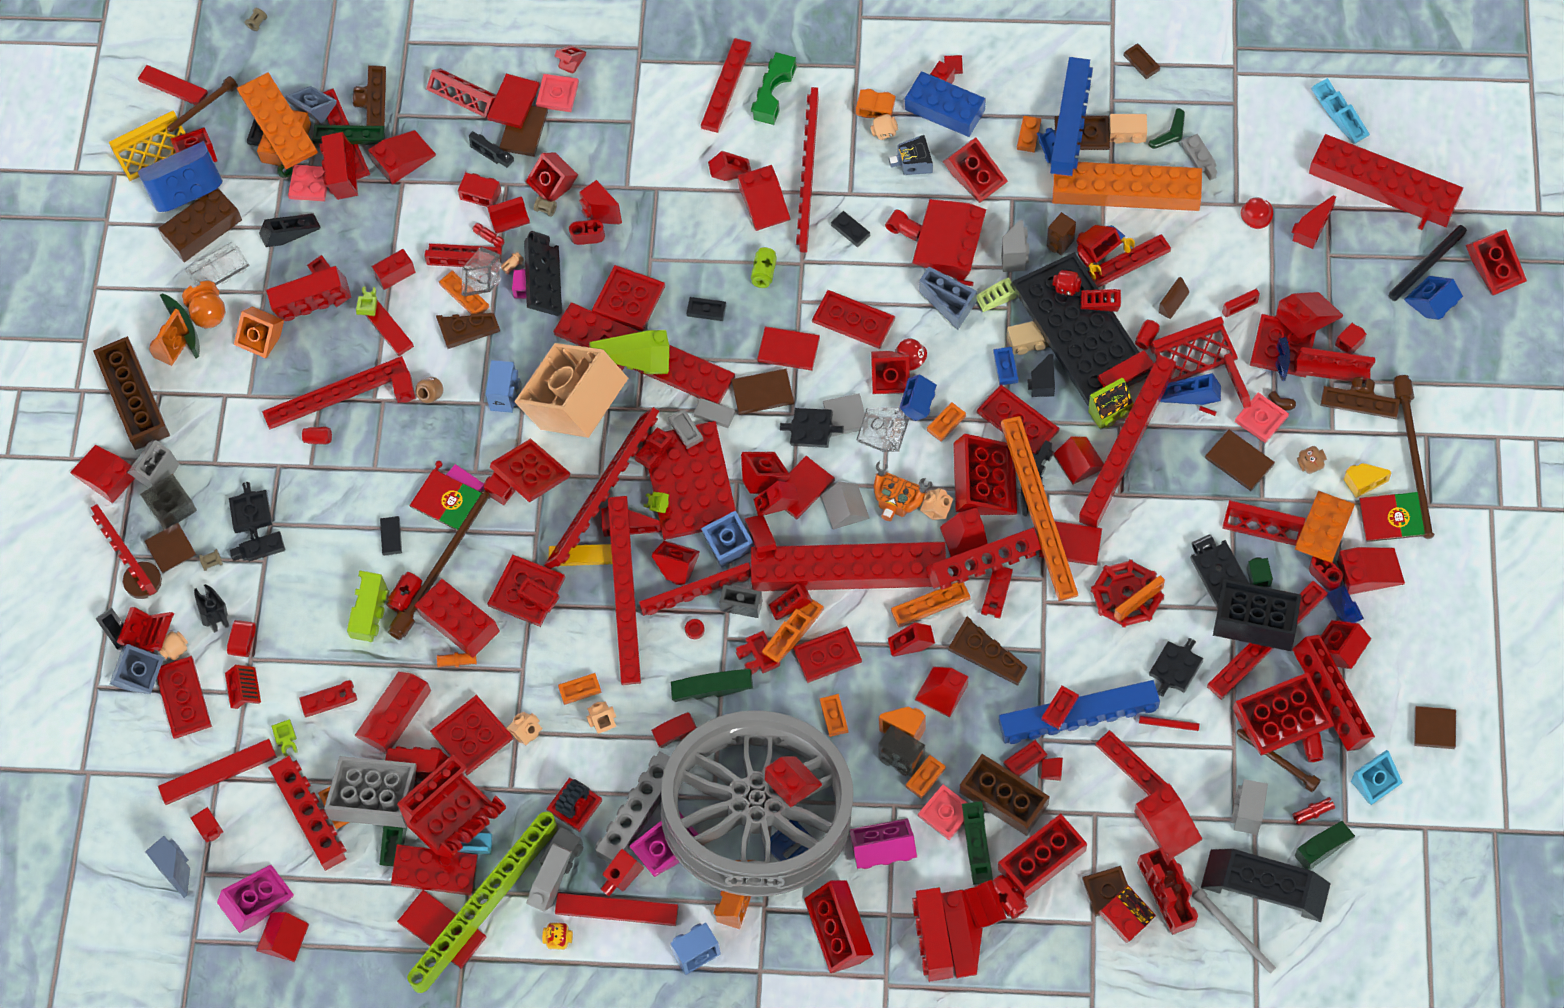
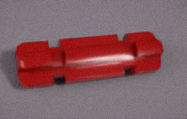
M476 223L472 228L474 233L481 235L480 237L489 243H494L495 247H502L505 243L503 238L497 236L488 228H483V225L480 223Z

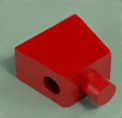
M621 849L602 875L608 880L600 889L608 896L616 888L623 892L642 872L644 867L625 850Z

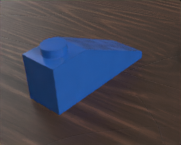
M1213 373L1170 382L1160 402L1196 405L1221 401V385Z

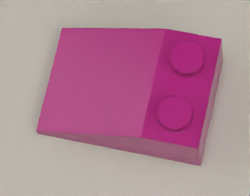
M679 811L680 818H684V816ZM662 821L629 846L654 877L680 863L668 846L662 828ZM692 826L686 828L692 837L699 835Z
M269 865L221 890L217 904L237 931L241 933L262 921L271 912H274L293 898L294 894L274 867Z

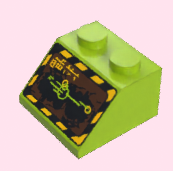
M1121 378L1090 395L1088 413L1100 430L1104 427H1111L1121 418L1125 419L1128 417L1134 403L1125 380Z

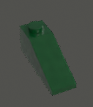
M1340 821L1297 848L1295 857L1305 869L1311 870L1355 838V835L1343 821Z

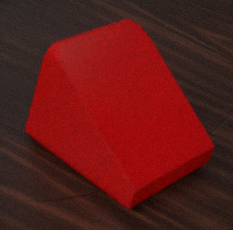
M1063 758L1042 759L1041 779L1061 781Z

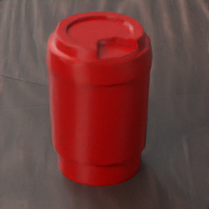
M1153 320L1144 321L1136 337L1135 345L1141 349L1148 350L1152 341H1154L1159 333V324Z
M303 428L302 441L308 444L327 445L332 441L331 428Z
M1320 733L1302 739L1308 762H1318L1324 759Z

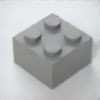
M1244 779L1242 786L1238 785L1231 823H1235V831L1258 835L1263 819L1268 788L1267 783Z

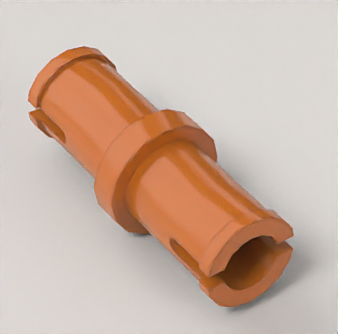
M454 652V654L437 655L438 668L455 666L457 668L459 665L477 664L476 656L471 658L466 653L458 654V652Z

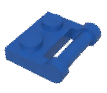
M789 820L796 828L811 836L797 821ZM779 830L770 837V853L779 862L798 856L809 850V848L801 845L786 859L783 855L797 842L791 840Z

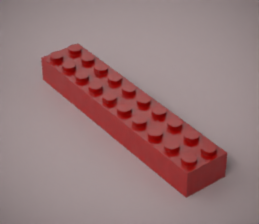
M945 542L776 546V550L758 553L755 547H751L752 590L788 591L797 583L802 584L807 590L933 587L925 567L946 559Z

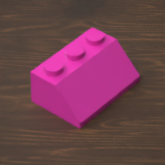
M908 818L854 828L849 831L857 869H868L880 864L889 865L892 862L909 861L917 857L914 835Z

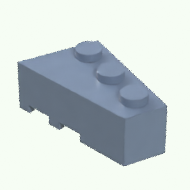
M931 267L927 268L919 280V292L958 330L977 302V291Z

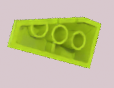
M648 330L589 343L590 348L603 349L617 365L626 366V369L633 370L634 368L642 370L646 374H668L669 342L666 330Z

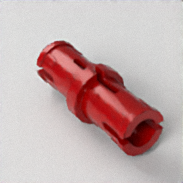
M1327 797L1318 803H1310L1308 807L1294 812L1292 815L1294 820H1297L1296 824L1300 825L1312 818L1317 819L1319 815L1335 809L1333 801L1330 802L1332 799Z

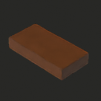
M1138 43L1124 52L1123 56L1145 79L1160 71V66Z

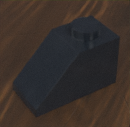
M1049 354L1031 371V379H1027V388L1031 390L1032 397H1052L1055 394L1053 354Z

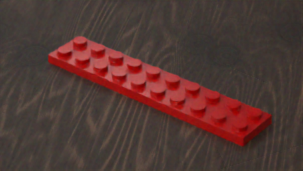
M571 302L553 332L554 335L578 346L588 347L589 343L593 342L603 330L613 337L638 333L639 331ZM669 345L668 374H646L642 370L633 368L635 371L685 393L717 404L721 403L732 383L731 379L735 378V373Z
M655 407L639 417L545 562V567L549 569L555 566L559 567L561 563L564 564L569 559V551L579 543L580 538L578 537L581 532L584 533L590 526L589 520L591 517L594 518L599 512L600 508L598 506L601 501L605 502L610 495L608 492L610 487H614L620 479L618 475L628 467L629 463L627 461L630 456L633 457L639 450L638 444L643 442L649 434L647 430L649 427L652 428L657 422L658 418L656 416L659 410Z

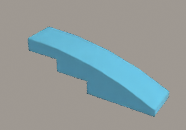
M1328 78L1312 86L1311 90L1321 105L1353 144L1370 135L1353 106L1347 104L1340 91L1336 92Z

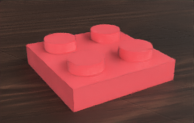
M543 74L536 107L572 112L579 85L578 78Z
M294 165L288 193L289 199L325 201L327 187H325L323 176H325L323 167Z
M1258 392L1250 401L1251 407L1244 408L1235 418V422L1266 443L1285 422L1289 413Z
M943 784L920 810L918 817L950 840L964 824L962 804L967 802Z

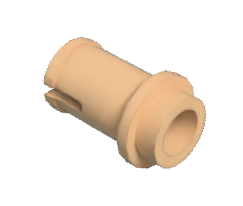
M518 252L512 253V256L500 267L508 275L519 264L522 265L524 259Z

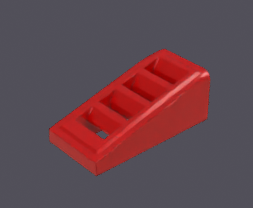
M1121 290L1081 291V309L1118 312L1120 309ZM1088 297H1091V303H1088ZM1095 297H1098V303H1095Z
M797 583L768 605L775 620H779L793 613L795 609L799 610L813 601L807 588ZM779 605H780V606H781V608H782V610H781V611H779V609H778V607H777V606H779Z

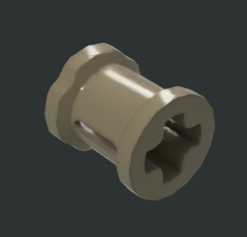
M254 8L253 14L249 19L245 20V24L251 30L258 31L262 21L267 19V14L259 8Z
M541 196L536 198L534 211L547 213L550 217L556 211V201L551 202L543 199Z
M217 549L212 553L199 555L204 571L218 564L220 566L223 565Z

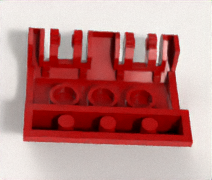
M454 755L450 756L397 803L407 827L435 854L447 858H452L463 848L461 842L468 844L485 826H488L490 824L489 818H497L506 809V805L497 796L491 802L464 776L467 767Z

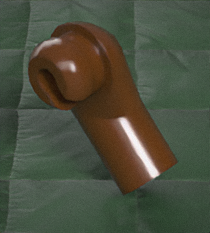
M1272 391L1268 395L1273 403L1285 411L1296 407L1294 399L1280 398L1276 391Z

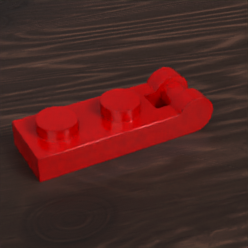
M1003 567L992 572L981 615L987 616V614L994 615V618H1001L1013 569ZM990 604L997 605V608L990 607Z
M351 680L344 681L340 685L300 697L305 718L357 701V695L353 692V682ZM345 692L346 695L344 697H341L340 693Z

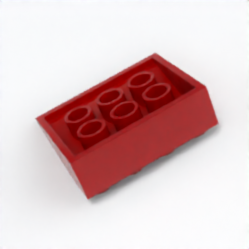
M930 199L912 263L925 268L931 267L947 276L965 280L971 271L987 209L970 203Z
M963 434L953 443L956 512L960 513L977 507L980 515H1016V469L1008 444L1002 441Z
M1308 672L1237 700L1232 708L1241 727L1261 756L1334 727V723Z

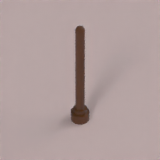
M228 76L223 80L220 88L167 127L168 132L176 130L225 92H233L238 88L236 81L231 76Z
M1238 729L1237 735L1255 747L1245 731ZM1274 751L1265 754L1303 781V785L1311 793L1320 784L1321 779L1317 776L1305 774Z

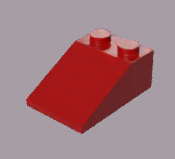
M416 130L384 139L368 149L372 162L392 185L436 156V153Z
M976 137L942 161L953 177L979 203L1008 182Z
M772 165L737 175L739 189L756 231L791 220Z
M1507 229L1497 231L1466 245L1474 266L1492 296L1527 281Z
M1319 292L1293 293L1279 300L1275 317L1299 339H1302L1342 318L1343 314Z
M97 445L70 472L112 504L135 479L128 474L132 467L129 463Z
M1357 547L1339 552L1337 562L1343 574L1342 579L1347 595L1405 584L1395 548Z
M1170 783L1136 803L1135 814L1159 848L1162 847L1164 852L1169 854L1170 859L1202 841V837L1187 809Z

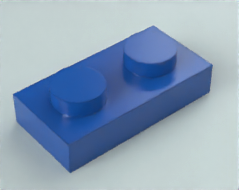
M1012 347L993 349L999 385L1018 383L1019 379Z

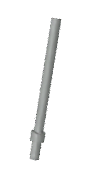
M1188 878L1186 882L1188 881L1192 887L1193 897L1199 903L1201 902L1271 974L1276 967L1207 897L1208 894L1203 889H1199Z

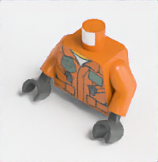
M879 461L876 464L878 473L875 476L874 493L875 499L879 501V507L884 510L881 517L886 521H892L894 514L904 517L906 513H911L919 508L927 493L926 489L932 487V482L930 481L928 486L925 487L924 481L926 478H922L919 481V485L890 473L884 475V472L888 469V463L885 464V469L881 470L879 468Z

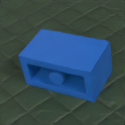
M920 374L908 378L898 411L914 421L926 418L930 413V406L935 397L937 385Z

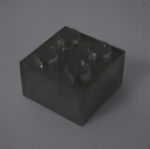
M173 473L140 494L163 530L179 523L197 511L192 500Z
M893 725L889 727L878 743L880 761L887 766L892 765L897 768V771L903 776L908 775L912 777L925 760V744Z

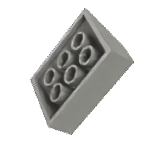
M339 756L324 808L329 819L333 821L407 828L397 803L414 789L417 765L415 763Z

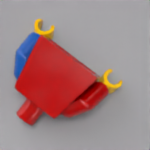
M1094 225L1086 232L1079 233L1076 240L1078 256L1084 265L1090 268V275L1093 279H1096L1094 272H1099L1102 275L1100 266L1094 265V262H1099L1121 243L1124 244L1123 249L1127 253L1131 251L1130 246L1132 248L1135 247V241L1132 238H1125V235L1112 225Z

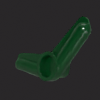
M1177 108L1170 130L1148 142L1152 149L1181 141L1185 118L1184 110Z

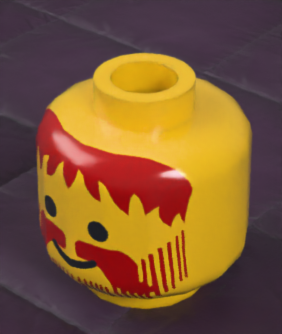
M549 923L547 928H543L542 941L548 949L565 950L568 943H572L573 931L569 930L566 923Z

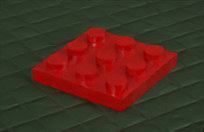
M614 265L592 308V312L643 331L665 288V283Z
M1262 314L1250 366L1306 378V375L1295 374V356L1301 347L1313 348L1316 331L1299 339L1277 317Z
M531 438L490 464V468L528 502L535 500L570 477V472Z
M512 555L487 603L488 607L541 627L548 612L518 596L516 592L526 577L558 594L565 580V575Z
M477 694L430 730L432 736L450 756L454 755L467 767L465 771L467 776L514 739Z

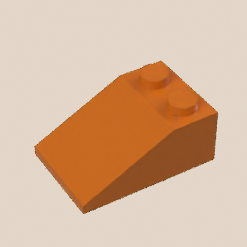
M178 309L174 310L166 324L160 328L159 334L152 340L149 348L153 358L171 366L187 344L184 336L189 334Z

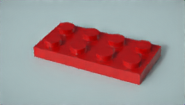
M397 844L391 885L472 896L477 855L458 852L452 858H447L435 854L429 848Z

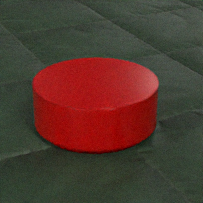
M691 619L686 623L685 633L690 639H699L704 635L705 628L702 621Z

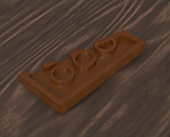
M968 616L948 648V651L1017 686L1028 668L1011 652L1006 651L1000 646L999 642L988 636L986 631L980 626L975 625Z

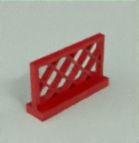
M1222 316L1152 341L1150 350L1152 354H1155L1156 359L1160 353L1165 351L1173 354L1171 360L1174 359L1175 355L1185 359L1182 367L1176 365L1175 369L1180 371L1179 376L1172 378L1170 382L1184 380L1225 365L1224 358L1219 356L1221 348L1229 350L1234 361L1238 359L1223 326ZM1220 331L1223 336L1222 343L1212 340V335ZM1198 339L1207 341L1205 349L1194 346L1195 341ZM1209 343L1220 347L1217 355L1206 351ZM1184 345L1190 348L1187 356L1177 352L1179 346ZM1192 349L1202 353L1200 361L1189 357ZM1204 354L1215 358L1213 364L1207 365L1201 362ZM1187 360L1197 364L1196 370L1189 371L1184 369Z

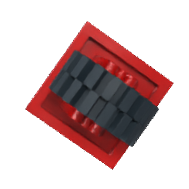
M569 777L546 810L580 832L603 800L600 796L590 791L589 787Z

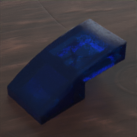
M1283 337L1279 338L1277 344L1280 356L1277 358L1276 368L1281 381H1286L1290 364V350L1287 338Z
M1345 585L1328 592L1327 598L1341 621L1356 623L1364 619L1356 601H1352Z

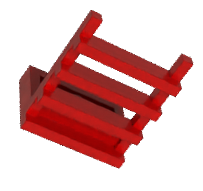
M130 607L117 643L123 646L129 644L147 652L160 651L175 613L167 612L148 615L136 607Z

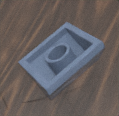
M312 86L285 97L295 109L308 113L310 118L323 124L337 100Z

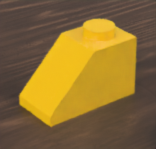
M1364 463L1358 466L1352 465L1346 470L1344 481L1357 498L1388 482L1391 471Z

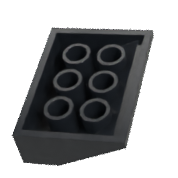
M1223 579L1212 636L1292 651L1301 594Z

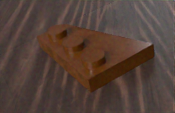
M477 313L470 316L454 314L450 317L436 315L447 349L500 332L494 313Z

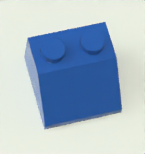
M1428 276L1404 300L1425 318L1439 320L1445 316V313L1458 303L1463 295L1454 279Z

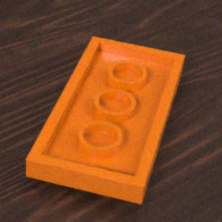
M1318 491L1295 550L1332 563L1355 504Z

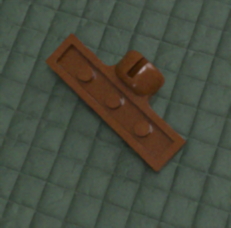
M368 65L367 86H356L353 89V106L367 110L366 126H385L386 66Z
M1355 377L1352 380L1350 390L1328 386L1323 387L1320 406L1397 419L1400 399L1376 395L1374 393L1375 382L1372 379L1367 378L1364 387H1362L1363 377Z

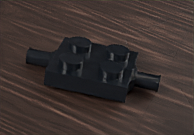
M795 408L792 422L780 423V431H791V446L828 448L832 433L843 434L844 426L833 425V411L830 409Z
M244 482L242 484L244 493L229 498L233 530L235 534L250 531V539L257 540L259 539L257 529L273 525L268 493L266 490L251 491L250 482H246V484Z
M1189 638L1184 647L1170 641L1165 645L1149 672V676L1159 680L1161 683L1157 691L1159 696L1161 694L1164 697L1168 688H1174L1183 693L1187 690L1203 663V658L1191 651L1196 643L1194 639Z

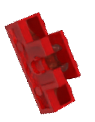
M1162 847L1140 855L1137 864L1171 934L1173 935L1194 927L1198 920V914L1196 909L1191 907L1189 903L1193 891L1190 883L1184 879L1182 866L1179 863L1177 864L1175 858L1170 859L1169 854L1165 853Z

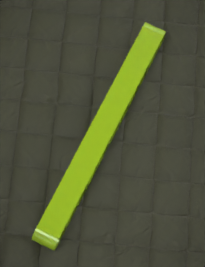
M542 812L536 817L411 969L407 979L415 992L423 993L430 988L555 835L558 825L552 813ZM551 822L548 826H544L545 823ZM539 837L536 841H531L533 838ZM521 853H526L524 856L518 857ZM513 868L511 872H506L507 869ZM495 884H500L497 888H493ZM488 899L485 903L480 904L482 900ZM470 915H475L472 919H467ZM462 930L459 935H454L457 931ZM449 946L447 950L441 951L442 948ZM436 962L434 966L428 967L430 963ZM423 978L421 982L415 983L417 979Z

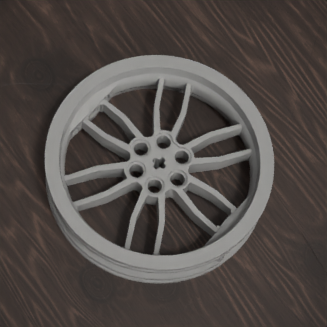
M742 711L726 714L697 727L679 743L671 754L663 773L661 786L662 828L668 846L676 859L686 870L702 882L716 889L743 896L760 897L787 893L816 880L833 865L841 854L851 825L853 805L851 774L845 759L837 747L823 733L804 721L792 716L769 711ZM744 744L743 764L746 778L740 779L726 767L707 758V756L731 746ZM750 745H766L768 747L763 771H753L749 758ZM772 745L788 749L809 760L803 764L811 772L819 769L825 775L824 778L818 779L822 786L805 798L832 786L836 805L832 823L801 807L794 805L790 808L779 795H772L777 793L765 781V768L772 763ZM695 765H698L717 776L727 786L707 781L689 771ZM682 781L704 794L724 802L704 807L684 818H680L678 795ZM726 817L716 826L695 837H692L686 830V828L707 820ZM787 819L805 823L827 834L822 840L818 841L796 828ZM738 825L745 826L741 844V861L727 859L702 846L720 838ZM774 826L791 840L809 848V850L784 861L770 862L768 827ZM751 833L761 834L765 849L764 862L757 860L747 862L746 849Z

